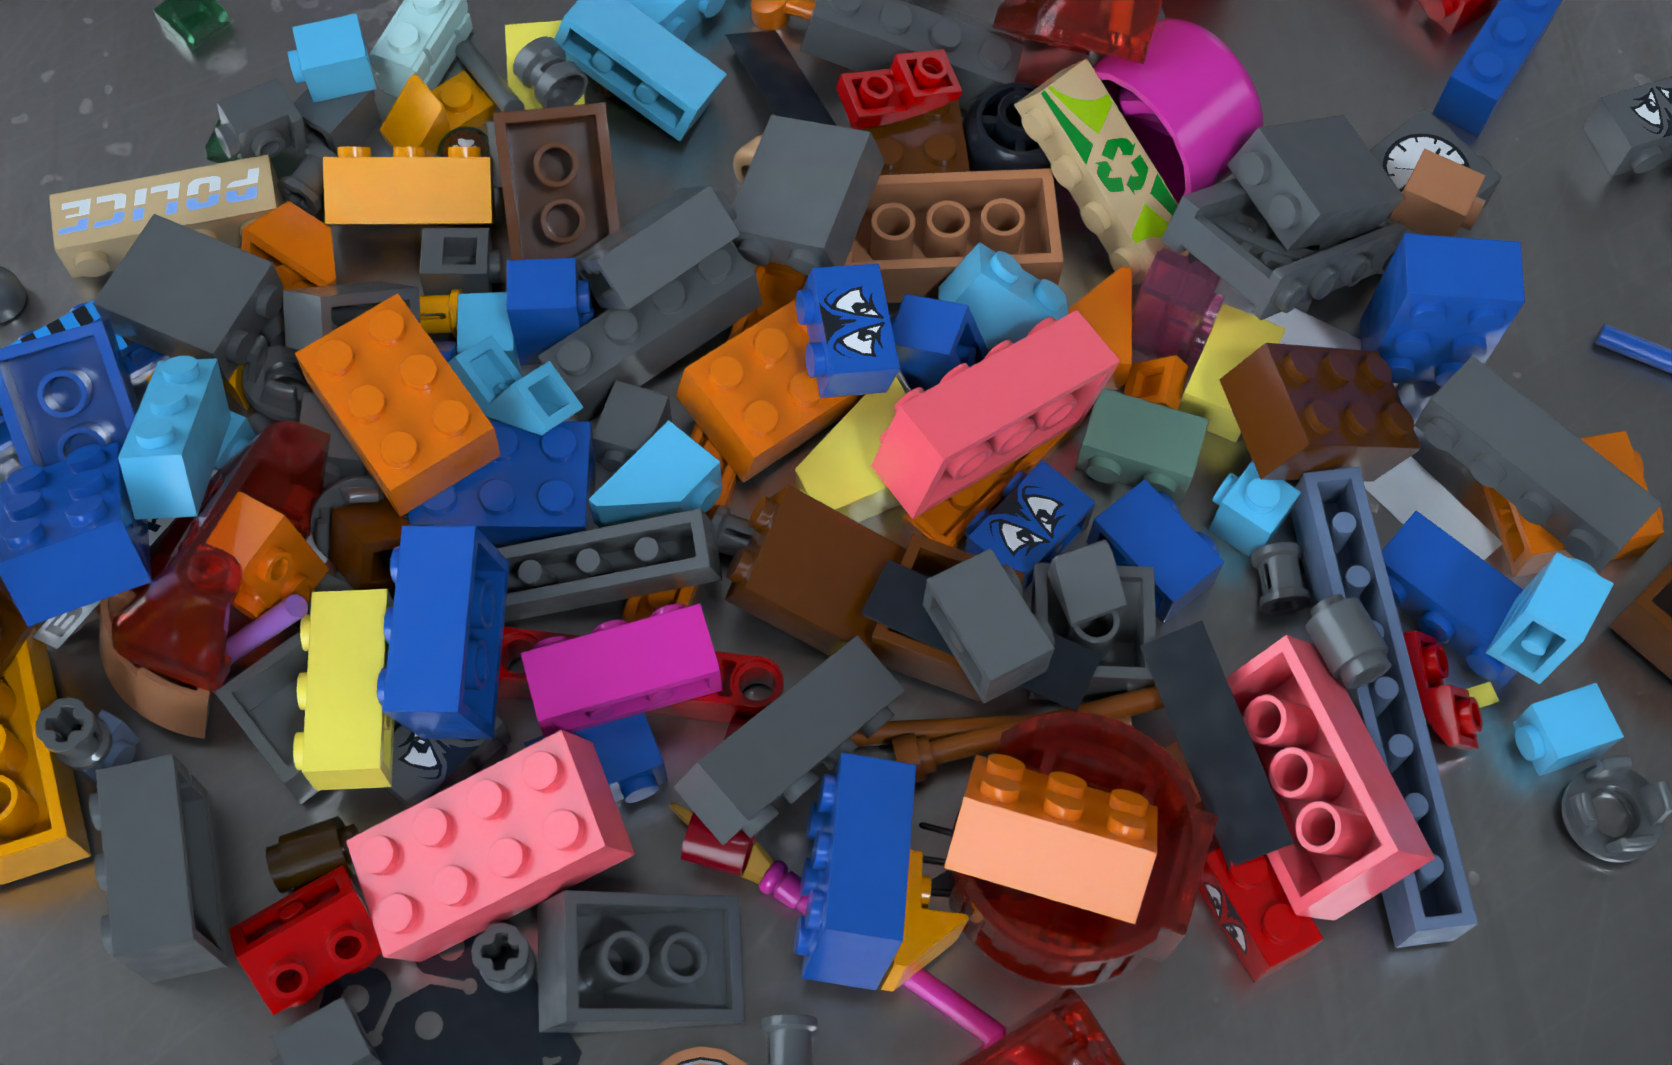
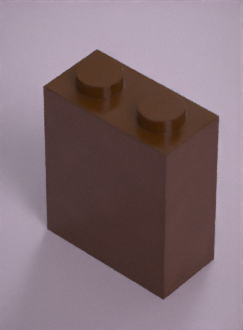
M791 485L786 486L770 498L764 496L756 505L749 519L748 527L753 529L754 532L747 548L741 547L727 570L726 578L731 580L732 583L724 600L829 656H832L857 635L870 649L872 635L877 622L861 615V612L888 559L901 565L907 549Z

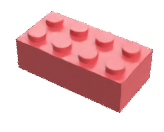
M1078 310L1057 321L1053 317H1048L1038 323L1028 333L1027 337L1013 344L1011 340H1005L995 346L985 356L984 360L971 367L966 363L960 364L949 371L938 385L926 391L918 387L904 395L894 407L896 414L890 427L884 431L879 439L881 446L871 467L910 517L914 519L1082 423L1120 363V360Z
M1285 635L1226 677L1294 844L1268 853L1267 856L1296 915L1335 921L1435 859L1341 680L1334 679L1314 644Z
M560 730L346 840L383 956L385 958L422 962L486 930L490 925L498 924L635 855L593 742L564 730Z

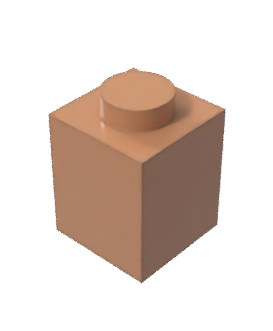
M1424 148L1402 192L1405 199L1393 210L1389 220L1400 222L1405 227L1423 235L1455 237L1460 227L1470 231L1485 204V200L1476 197L1486 175Z

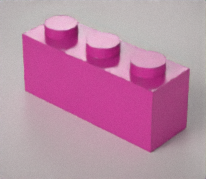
M684 604L667 605L653 612L651 617L631 623L625 620L605 622L597 626L591 634L573 639H568L564 636L550 637L535 644L533 650L520 653L538 723L544 738L560 730L573 733L722 691L720 668L700 604L686 607Z

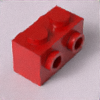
M344 864L228 929L238 962L273 1016L288 1007H297L305 1004L324 986L345 974H353L364 970L374 962L378 955L382 954L366 901Z

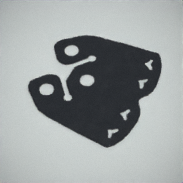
M484 931L464 940V951L455 960H444L436 954L422 962H416L417 967L426 974L460 981L472 978L477 983V990L468 995L462 989L434 984L422 988L395 1004L381 1034L383 1037L382 1043L374 1046L382 1065H543V1057L555 1058L558 1056L562 1060L552 1065H578L582 1052L569 1032L539 1033L538 983L534 977L520 990L509 993L495 991L485 983L480 970L472 962L471 953L474 940ZM508 946L503 947L501 957L491 959L500 971L505 970L508 959L517 957L512 948ZM367 967L357 973L345 974L326 985L319 1009L341 998L344 991L350 986L360 985L368 991L369 1001L367 1006L357 1013L368 1034L375 1030L391 993V983L387 975L381 970ZM428 1011L439 1014L443 1021V1028L440 1034L430 1040L420 1038L415 1031L417 1018Z

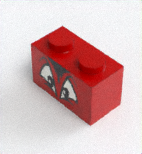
M1218 848L1204 855L1190 874L1254 983L1307 955L1324 939L1311 917L1295 914L1267 854L1234 866L1231 860L1230 868H1228L1222 850Z

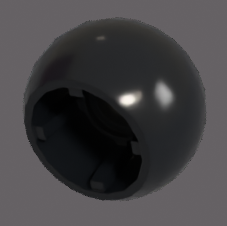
M1023 82L998 85L986 91L970 106L962 122L970 172L1051 168V163L1038 142L1030 138L1024 130L1022 117L1014 104L1039 86ZM1053 175L1054 184H1055V183L1057 182V180H1056V178H1055L1054 175Z

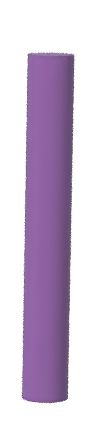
M290 595L215 646L214 648L218 649L215 674H218L303 618L308 612L306 600L300 595Z

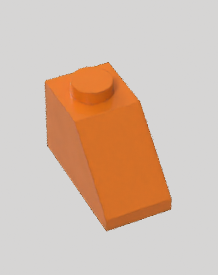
M292 202L284 203L243 227L241 250L273 262L285 290L336 285L331 228Z
M1120 267L1068 309V314L1078 310L1120 360V363L1106 383L1105 389L1124 390L1132 365V267Z

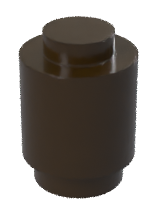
M336 816L279 836L278 843L266 848L268 869L277 890L281 894L292 890L297 891L343 864L350 876L357 875L346 840L359 834L357 827L354 824L345 826L342 819Z

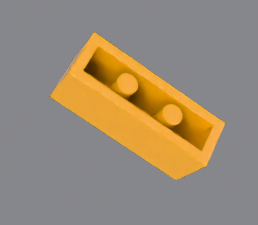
M337 147L338 157H323L325 224L495 225V191L492 180V158L481 157L480 147H448V157H426L425 147H393V157H371L370 147Z

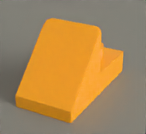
M464 70L433 90H430L419 76L414 73L408 79L379 131L392 149L393 147H425L426 157H433L442 151V147L445 145L444 141L449 138L450 134H455L459 130L464 131L468 129L471 132L492 120L493 113H496L494 103Z
M910 849L903 942L881 980V990H896L915 973L948 949L958 939L969 920V915L928 909L931 897V877L922 875L923 851Z

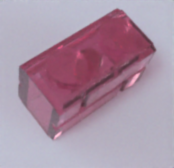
M1166 248L1157 251L1141 286L1132 314V350L1146 356L1154 353L1156 354V359L1177 355L1185 364L1191 351L1201 355L1225 296L1215 293L1221 277L1201 262L1195 260L1190 264L1188 263V257Z

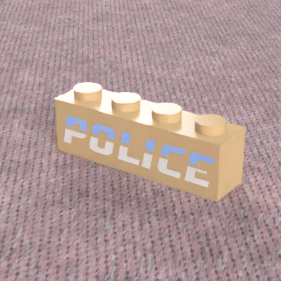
M262 155L50 194L54 250L72 278L102 276L109 271L116 270L153 214L231 246L241 247L243 227L284 204L283 196L277 187L279 179L269 155Z

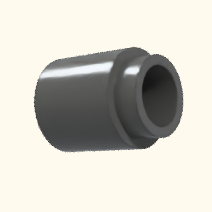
M1337 594L1320 601L1311 609L1310 614L1312 618L1307 622L1305 630L1334 679L1343 680L1347 689L1363 687L1377 680L1390 669L1391 663L1386 656L1389 652V647L1359 598L1344 599L1343 595Z

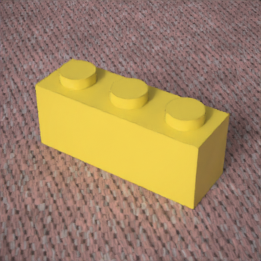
M387 589L312 592L311 614H306L301 618L300 638L303 650L308 651L307 672H300L298 675L297 700L300 710H305L304 732H297L295 734L293 756L296 769L302 770V773L315 790L392 787L394 719L382 712L383 706L380 705L377 696L378 676L382 668H387L389 644L384 636V617L388 607H393L394 605Z

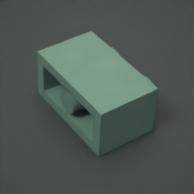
M1103 388L1095 401L1075 469L1086 472L1089 477L1098 482L1108 484L1119 482L1136 487L1143 480H1146L1156 491L1165 492L1172 499L1183 502L1194 475L1209 419Z

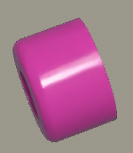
M1162 19L1151 23L1092 66L1178 204L1183 195L1219 184L1233 174L1227 164L1259 127H1263L1262 106L1248 72L1225 43L1207 29L1193 22L1181 19Z

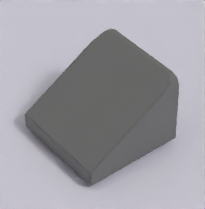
M1107 540L1058 555L1052 559L1047 575L1070 627L1126 608L1127 602L1113 552Z

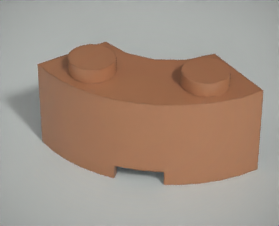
M133 588L103 599L100 602L99 651L106 676L113 688L133 710L149 721L173 732L205 739L214 690L218 649L196 643L175 628L166 612L165 592Z

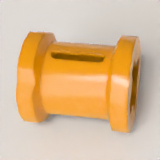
M452 289L450 295L419 296L420 324L427 334L452 333L454 338H457L458 294H463L461 289ZM438 313H443V314H445V315H430V316L424 315V314H438Z

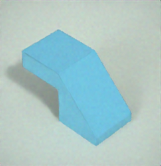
M492 335L454 356L448 362L486 417L543 436L584 408L550 361L522 377Z

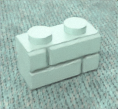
M467 0L403 1L369 54L373 69L377 71L375 76L381 90L399 97L408 79L414 73L419 76L430 90L438 86L456 57V46L461 41L466 40L473 30L470 14L467 13Z

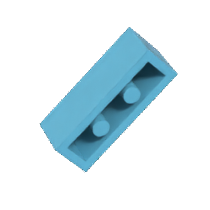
M578 0L564 15L554 38L565 51L566 60L574 62L584 73L679 142L710 105L727 75L711 63L710 60L700 55L627 0Z
M177 356L166 361H158L118 457L135 520L198 516L231 419L217 358L196 359L191 356Z

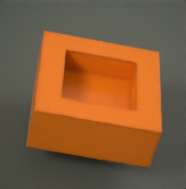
M1177 355L1132 363L1124 394L1178 410L1189 366Z

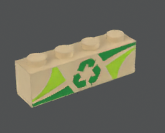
M1087 58L1059 71L1014 104L1022 117L1024 130L1030 138L1038 142L1051 163L1054 177L1063 187L1068 189L1080 208V215L1084 224L1091 232L1098 236L1110 255L1109 261L1114 271L1120 267H1132L1133 286L1158 279L1190 253L1186 250L1176 254L1161 241L1178 203Z

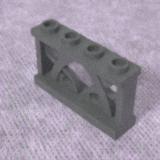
M1237 178L1183 195L1161 241L1176 254L1186 250L1192 253L1255 305L1252 314L1258 319L1263 320L1280 312L1288 313L1298 305L1314 298L1320 300L1331 291L1343 286L1352 287L1361 279L1375 273L1383 274L1407 228L1400 222L1390 225L1383 221L1373 232L1365 235L1313 245L1314 250L1299 248L1287 251L1282 243L1266 238L1268 234L1267 221Z

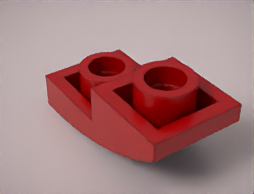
M944 49L896 54L890 69L841 74L836 86L852 129L857 130L887 125L927 113L959 99L963 92Z
M1416 630L1403 633L1424 717L1448 746L1467 751L1479 749L1476 733H1480L1483 727L1479 705L1474 697L1469 696V690L1450 684L1444 685L1443 679L1447 678L1449 674L1448 660L1444 648L1440 643H1436V638Z

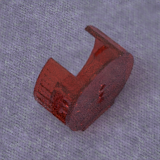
M1082 712L1052 713L1020 722L1002 732L996 754H1003L1020 760L1024 763L1025 769L1045 775H1050L1054 771L1070 773L1083 779L1087 787L1111 793L1114 789L1129 790L1145 797L1149 805L1158 807L1157 855L1135 924L948 869L949 884L952 890L948 904L953 913L969 915V920L962 930L963 933L987 959L998 967L1023 980L1050 987L1078 988L1104 983L1120 977L1137 967L1144 956L1164 963L1186 936L1218 815L1194 808L1196 794L1183 770L1167 751L1146 734L1116 719ZM958 812L957 817H956L955 822H954V826H953V830H952V834H951V838H950V842H949V848H950L951 841H952V838H953V834H954V830H955L956 823H957V820H958L959 812Z

